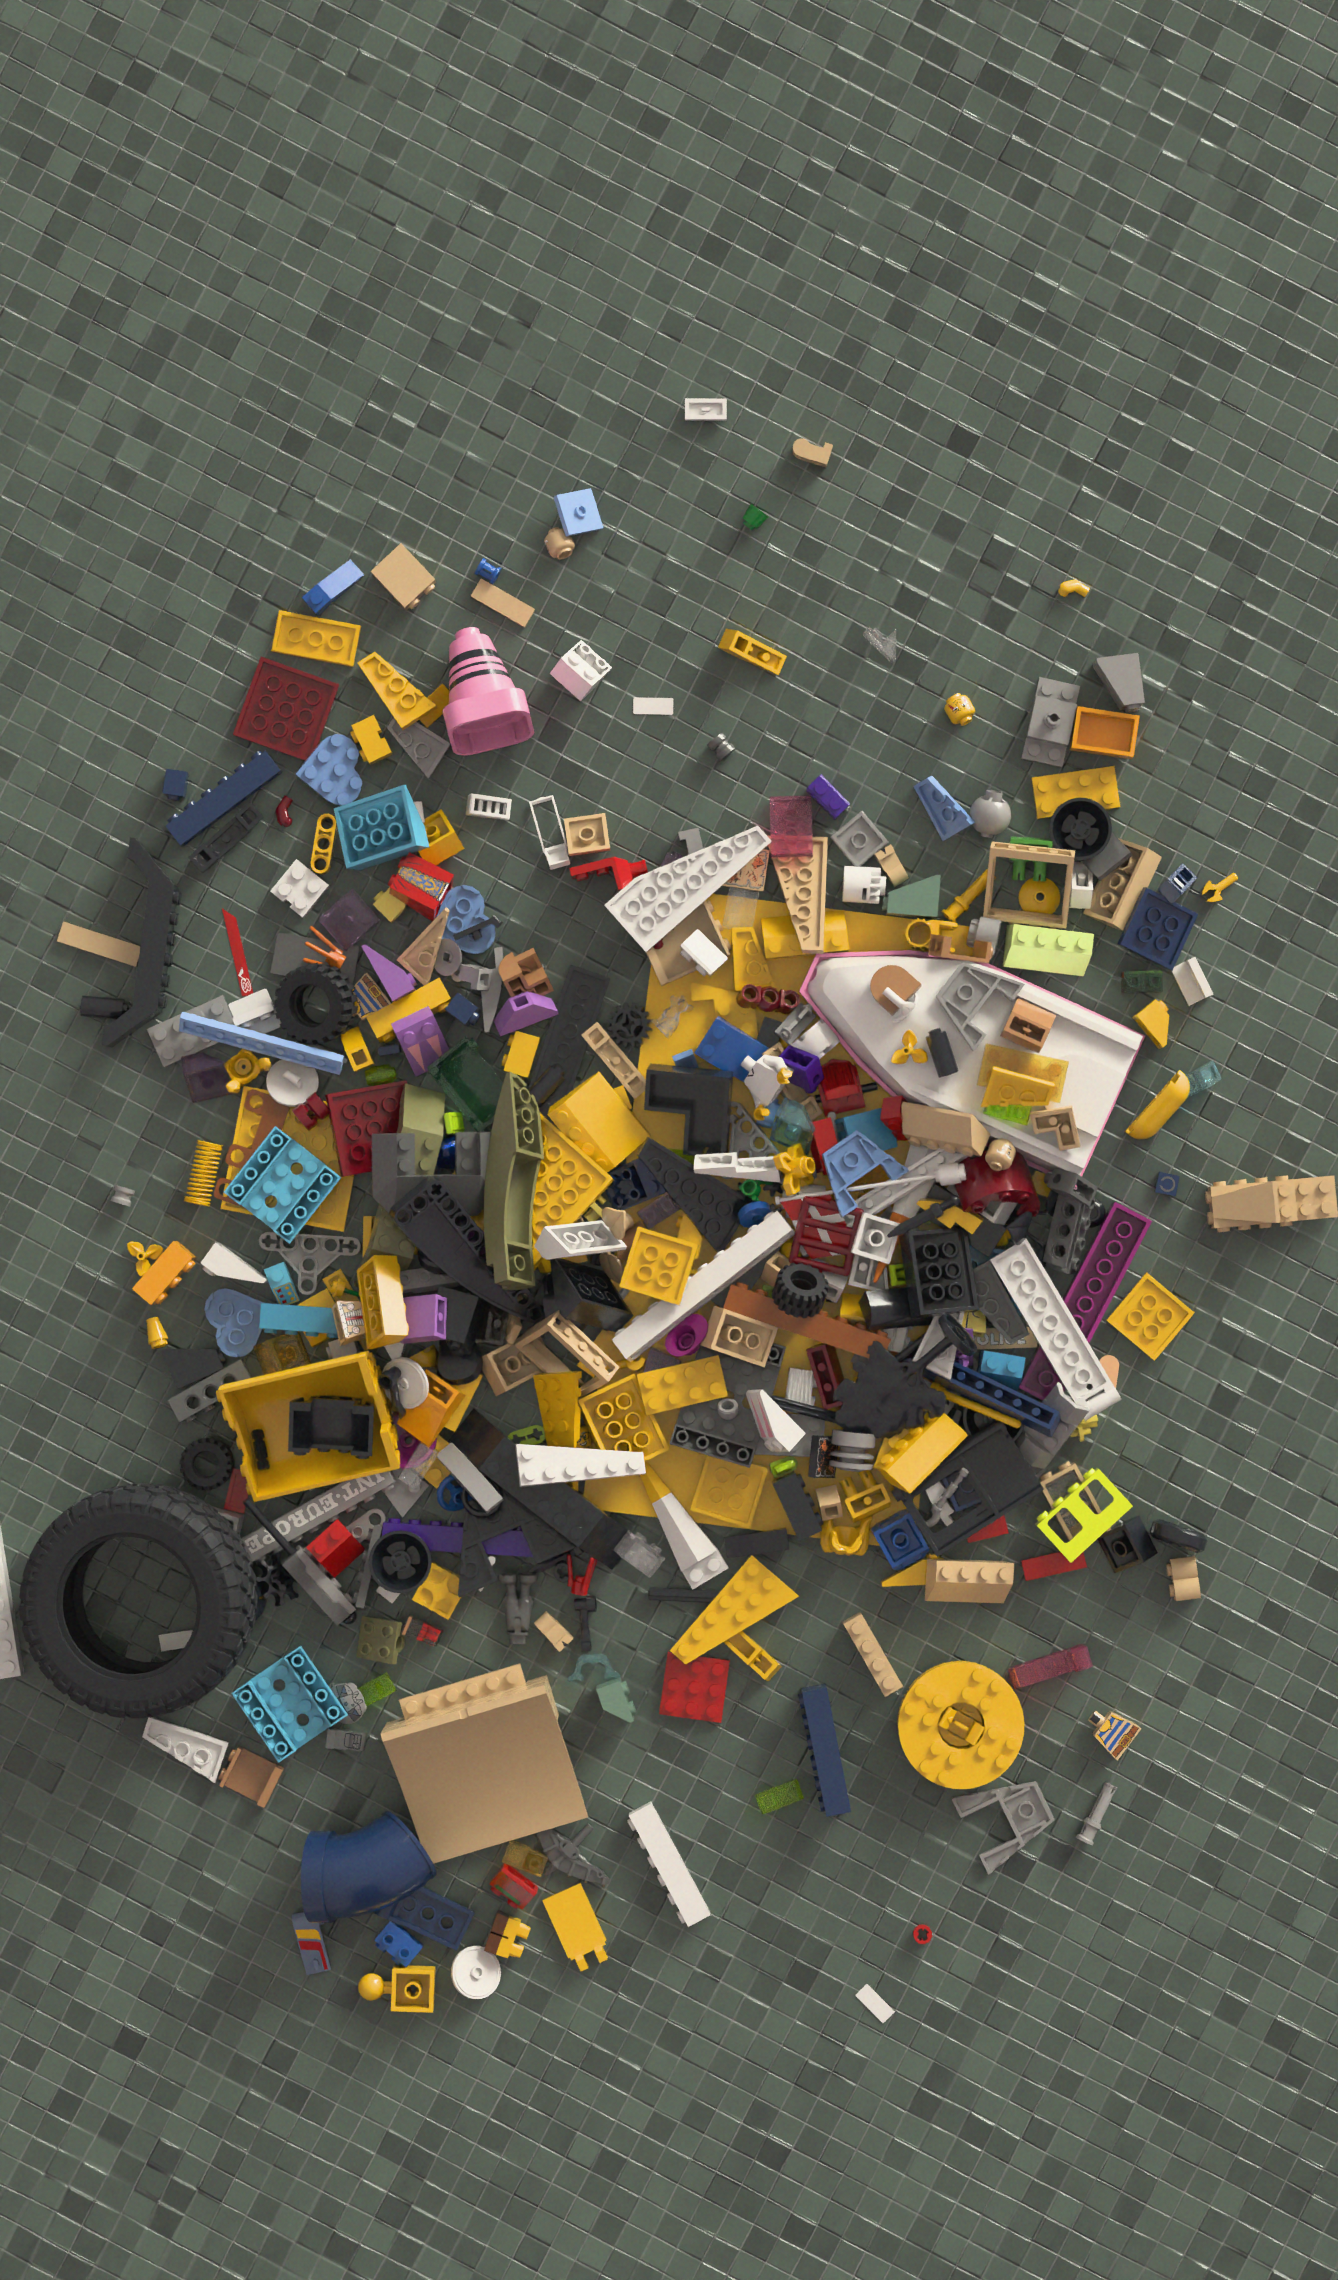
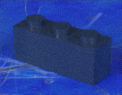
M459 993L455 995L445 1008L448 1013L467 1027L470 1024L474 1026L481 1017L479 1015V1008Z

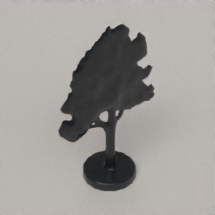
M944 1313L938 1319V1322L946 1337L913 1363H899L897 1358L882 1346V1343L873 1341L872 1346H868L867 1354H870L868 1365L864 1362L853 1363V1370L859 1372L857 1383L844 1379L834 1391L833 1401L843 1402L841 1409L835 1413L836 1424L843 1428V1432L874 1434L875 1438L883 1439L886 1437L889 1439L894 1435L901 1434L904 1428L907 1430L919 1426L923 1428L925 1424L923 1414L925 1411L928 1412L930 1419L941 1417L944 1413L946 1396L942 1391L928 1388L922 1377L923 1372L934 1359L940 1356L952 1344L969 1357L978 1351L974 1340L965 1328L950 1314ZM902 1368H908L906 1371H902ZM916 1373L917 1382L915 1386H910L907 1384V1380Z

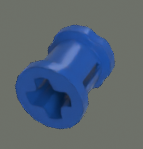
M483 558L475 571V575H481L493 585L502 568L494 567Z

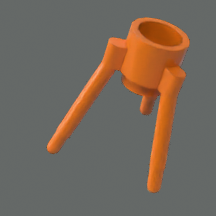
M310 926L309 929L333 951L327 953L309 942H305V945L327 957L325 962L330 967L335 966L340 969L346 959V956L342 955L344 951L338 949L318 930ZM304 958V959H303L304 962L310 963V964H312V963L322 964V963H323V962L315 961V960H312V959H307V958Z

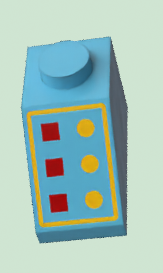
M286 1262L264 1269L278 1304L290 1305L300 1301Z

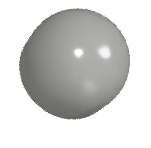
M730 1398L719 1401L717 1405L719 1416L725 1420L735 1418L738 1414V1403ZM730 1405L733 1406L732 1409L725 1410L726 1408H729Z

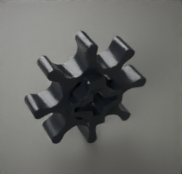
M276 1553L271 1556L272 1566L267 1565L265 1560L257 1562V1566L263 1571L262 1578L256 1577V1582L264 1586V1593L259 1596V1599H267L269 1594H272L275 1597V1606L279 1607L284 1605V1594H287L291 1600L298 1598L299 1594L292 1588L293 1582H298L282 1566L280 1553Z

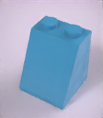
M882 1108L835 1120L839 1142L857 1130L883 1151L898 1147L897 1139L892 1134V1130L886 1127L880 1120Z
M981 1349L977 1372L1018 1391L1026 1358Z

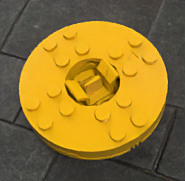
M969 1661L942 1663L922 1673L909 1686L907 1693L904 1694L905 1697L901 1701L897 1718L899 1741L911 1765L931 1782L952 1789L980 1787L1001 1776L1017 1757L1024 1736L1022 1707L1011 1686L990 1668Z

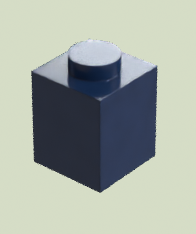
M166 769L163 794L167 796L168 800L180 801V798L186 797L188 772Z

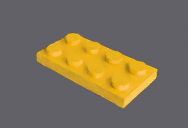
M1114 766L1031 778L1037 819L1051 818L1061 804L1073 798L1092 799L1102 805L1105 810L1120 808Z
M719 1355L636 1374L646 1415L728 1396Z

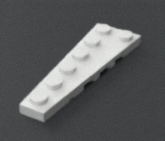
M515 1445L520 1487L646 1474L643 1452Z

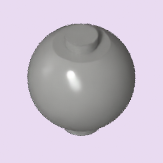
M986 790V794L976 799L971 806L969 816L975 822L972 824L974 829L981 832L980 836L993 838V835L1002 833L1010 823L1011 809L1009 804L1002 799L1003 793L1000 791Z

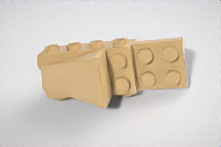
M1287 1175L1275 1177L1276 1181H1267V1177L1255 1178V1183H1247L1246 1179L1234 1180V1185H1226V1181L1213 1182V1187H1207L1208 1191H1205L1206 1204H1209L1210 1212H1207L1208 1225H1211V1228H1217L1218 1232L1230 1231V1227L1238 1226V1230L1251 1229V1225L1259 1224V1228L1272 1227L1271 1223H1280V1227L1292 1226V1221L1338 1217L1335 1177L1333 1175L1288 1180Z

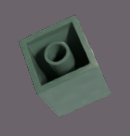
M935 875L888 892L887 897L882 899V911H885V916L935 920L938 915L941 875Z

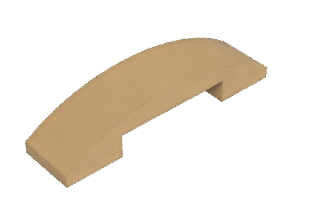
M598 1022L581 1035L634 1099L645 1091L646 1079Z
M778 1042L763 1052L762 1055L778 1057L784 1051V1048ZM789 1082L781 1090V1095L801 1120L804 1116L809 1123L810 1120L812 1121L823 1113L812 1095L808 1096L803 1088Z

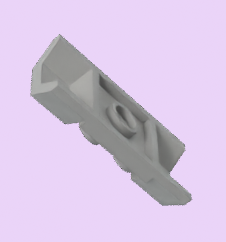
M1059 1382L1042 1401L1043 1404L1060 1412L1061 1421L1052 1438L1024 1425L1021 1435L1014 1441L1027 1463L1033 1467L1045 1469L1090 1411L1088 1407L1077 1405L1063 1392L1062 1384Z

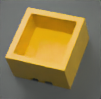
M433 1561L427 1579L418 1587L412 1600L449 1620L460 1600L458 1597L460 1575Z

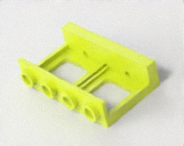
M1098 1468L1088 1470L1083 1475L1085 1479L1080 1484L1074 1483L1067 1490L1069 1492L1068 1495L1064 1498L1060 1496L1052 1503L1053 1508L1048 1513L1045 1510L1036 1518L1038 1522L1035 1525L1070 1563L1133 1507ZM1094 1479L1098 1480L1113 1496L1112 1503L1099 1514H1094L1079 1497L1080 1491ZM1062 1508H1067L1082 1525V1530L1067 1543H1064L1048 1526V1521Z

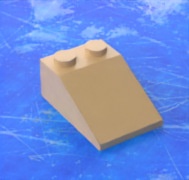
M714 1306L708 1321V1332L700 1346L765 1368L778 1327Z
M541 1336L537 1339L545 1346ZM519 1338L515 1340L514 1344L507 1343L482 1356V1370L495 1396L533 1378V1375L543 1372L515 1346Z

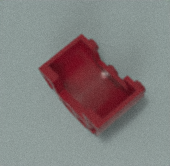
M983 1151L981 1156L974 1159L967 1157L959 1162V1164L964 1163L966 1180L955 1184L963 1212L982 1213L991 1201H998L1002 1203L1023 1204L1017 1211V1216H1021L1027 1211L1032 1213V1217H1036L1039 1213L1040 1201L1027 1161L1019 1152L1016 1151L1011 1166L1000 1171L993 1170L986 1162L985 1155L987 1151Z

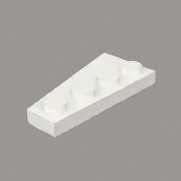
M154 1717L148 1718L142 1736L216 1783L229 1742Z

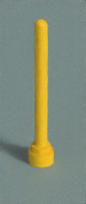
M933 1382L930 1388L937 1391H942L946 1396V1400L1012 1427L1019 1428L1021 1426L1020 1420L946 1391V1388L941 1384Z

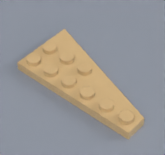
M768 836L772 841L768 845V849L770 850L769 852L802 953L823 954L828 837Z

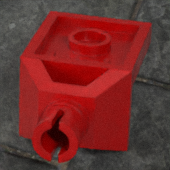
M610 857L569 868L572 880L576 879L577 882L589 879L588 875L597 874V877L607 875L609 870L613 869L618 893L634 878L648 873L645 859L639 862L628 863V860L617 857Z

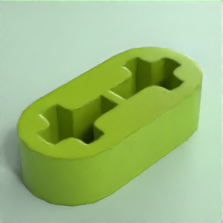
M533 1425L513 1431L508 1436L510 1439H513L515 1434L518 1437L525 1436L526 1440L520 1441V1444L536 1445L544 1441L545 1432L542 1426ZM535 1428L543 1433L540 1436V1440H536L535 1437L528 1439L527 1436L532 1434Z

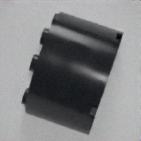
M335 1395L311 1396L307 1401H304L303 1397L291 1400L289 1406L288 1452H294V1455H306L312 1448H317V1451L329 1452L330 1449H336L340 1453L351 1452V1455H356L358 1459H368L369 1456H372L374 1404L370 1401H366V1404H363L360 1398Z

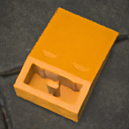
M426 1369L424 1372L428 1378L429 1391L425 1401L415 1408H404L406 1415L401 1420L399 1417L396 1424L430 1447L466 1395L432 1371Z

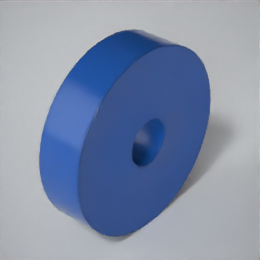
M755 1201L743 1206L738 1212L740 1224L746 1228H750L755 1224L759 1225L764 1221L763 1218L772 1212L771 1207L764 1201Z

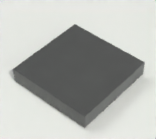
M1111 833L1109 843L1101 853L1090 859L1080 861L1101 881L1133 855Z

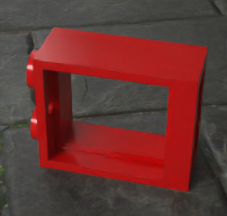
M831 1117L808 1123L811 1130V1139L807 1138L812 1158H814L816 1173L822 1172L823 1176L827 1175L822 1154L838 1143Z

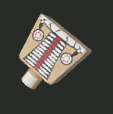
M337 1301L332 1307V1313L340 1346L365 1339L361 1302Z

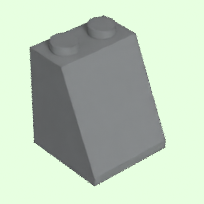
M1132 653L1096 658L1093 662V668L1119 710H1125V713L1138 711L1145 703L1139 654Z

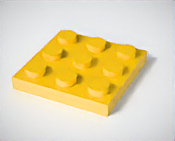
M638 1227L619 1287L680 1306L699 1245Z
M1146 1272L1106 1321L1155 1361L1195 1312Z
M707 1455L690 1510L750 1529L768 1468L753 1463L748 1468Z

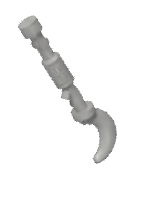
M962 1468L959 1471L960 1474L957 1475L954 1482L950 1483L943 1493L944 1495H941L940 1500L932 1505L933 1515L929 1520L925 1521L929 1528L938 1523L942 1505L953 1495L963 1477L968 1475L969 1471Z

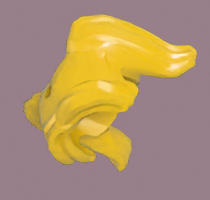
M241 1049L237 1055H234L225 1062L224 1069L227 1070L231 1081L226 1085L228 1092L237 1094L245 1084L250 1083L260 1072L270 1071L272 1064L269 1058L258 1059L252 1051Z
M869 1516L861 1520L859 1528L833 1526V1519L823 1521L824 1525H822L820 1544L825 1553L835 1552L836 1554L847 1556L864 1555L869 1545L870 1524L873 1521V1517Z

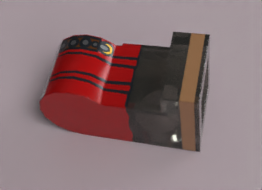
M409 1614L401 1634L437 1647L444 1631Z

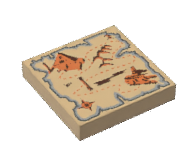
M763 849L722 886L763 892L770 850Z

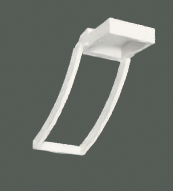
M553 795L530 801L529 804L543 853L549 863L550 870L570 865L567 843ZM552 800L564 843L544 849L532 805Z

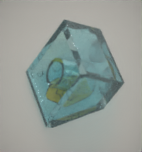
M785 1097L775 1114L770 1140L786 1147L801 1143L805 1155H808L815 1127L805 1106Z

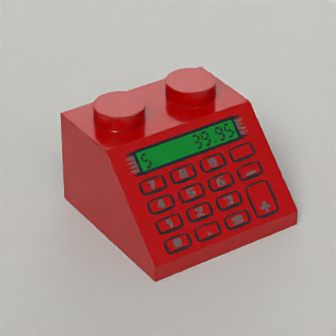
M507 1862L503 1863L489 1882V1885L492 1886L490 1888L491 1891L498 1896H505L508 1899L507 1903L515 1909L519 1907L523 1910L537 1894L538 1890L537 1885Z

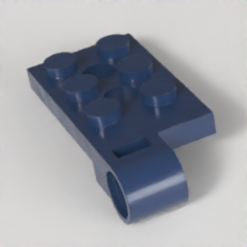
M422 1887L402 1901L373 1913L398 1925L406 1926L457 1951L475 1911ZM431 1908L434 1911V1916L431 1919L424 1918L422 1915L423 1909ZM450 1917L453 1920V1925L449 1928L443 1927L441 1924L442 1918Z

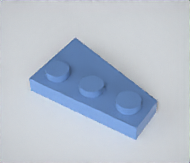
M933 776L913 786L942 841L947 840L975 823Z

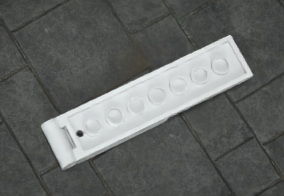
M1025 1238L1020 1245H1013L990 1259V1262L1072 1401L1077 1405L1090 1409L1084 1420L1090 1419L1120 1401L1119 1393L1028 1240ZM1091 1384V1389L1088 1390L1087 1385Z

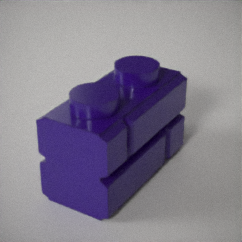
M822 774L806 788V792L829 813V816L834 821L850 806V803Z

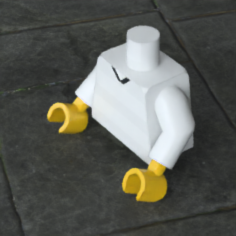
M763 1055L759 1060L754 1061L751 1057L747 1056L741 1063V1066L749 1072L744 1083L754 1100L756 1109L753 1116L755 1120L763 1121L764 1116L770 1114L769 1109L765 1107L771 1104L778 1097L785 1084L789 1083L788 1079L792 1076L794 1070L786 1066L781 1057Z

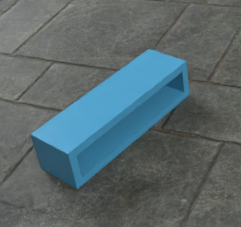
M261 1303L259 1328H264V1333H277V1330H285V1334L298 1335V1331H304L306 1336L318 1337L319 1333H327L329 1338H338L332 1308Z

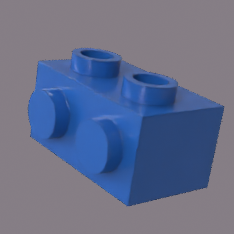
M390 1920L374 1939L377 1942L375 1945L382 1952H389L392 1955L391 1959L399 1966L403 1964L407 1967L423 1948V1944L405 1928Z

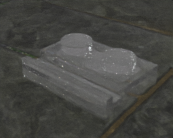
M729 887L722 928L731 930L734 927H753L759 892Z

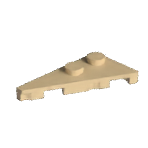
M445 908L397 959L423 985L430 983L450 912L448 908Z

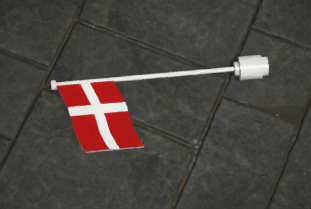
M958 1162L938 1165V1170H935L933 1175L854 1186L846 1189L850 1192L935 1178L936 1182L941 1183V1186L958 1184L966 1180L964 1163L959 1164ZM828 1190L783 1198L775 1196L776 1205L782 1204L796 1230L803 1198L808 1196L830 1201L833 1199L831 1196L833 1191ZM814 1206L809 1207L807 1217L847 1226L844 1217L841 1218L839 1212ZM806 1225L804 1228L803 1237L848 1247L849 1235ZM803 1246L811 1259L841 1255Z

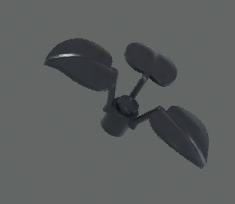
M1053 1190L1050 1191L1046 1200V1210L1039 1211L1037 1215L1049 1214L1053 1217L1058 1193ZM1014 1209L1005 1223L1009 1225L1006 1229L1010 1233L1013 1243L1020 1245L1027 1236L1038 1243L1040 1250L1036 1253V1256L1045 1269L1046 1262H1043L1047 1242L1044 1245L1043 1242L1028 1232L1032 1221V1213L1027 1211L1021 1216H1017V1210Z

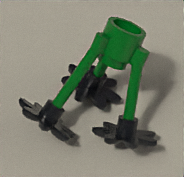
M747 1179L743 1183L739 1182V1190L735 1191L755 1202L760 1201L758 1196L761 1193V1184L765 1185L763 1187L764 1191L770 1189L771 1197L775 1195L776 1191L780 1194L783 1193L781 1188L783 1184ZM773 1203L770 1205L771 1211L781 1213V1207L775 1209Z

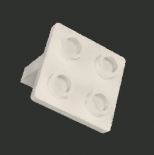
M262 989L228 1005L233 1015V1022L237 1027L254 1030L262 1034L281 1027V1021L276 1018L275 1013L277 1012L267 989Z

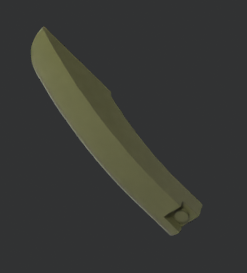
M512 1072L506 1073L491 1131L484 1189V1235L487 1266L494 1268L495 1284L502 1285L504 1290H522L535 1287L532 1216L540 1162L544 1159L538 1104L534 1095H530L529 1091L525 1088L527 1084Z

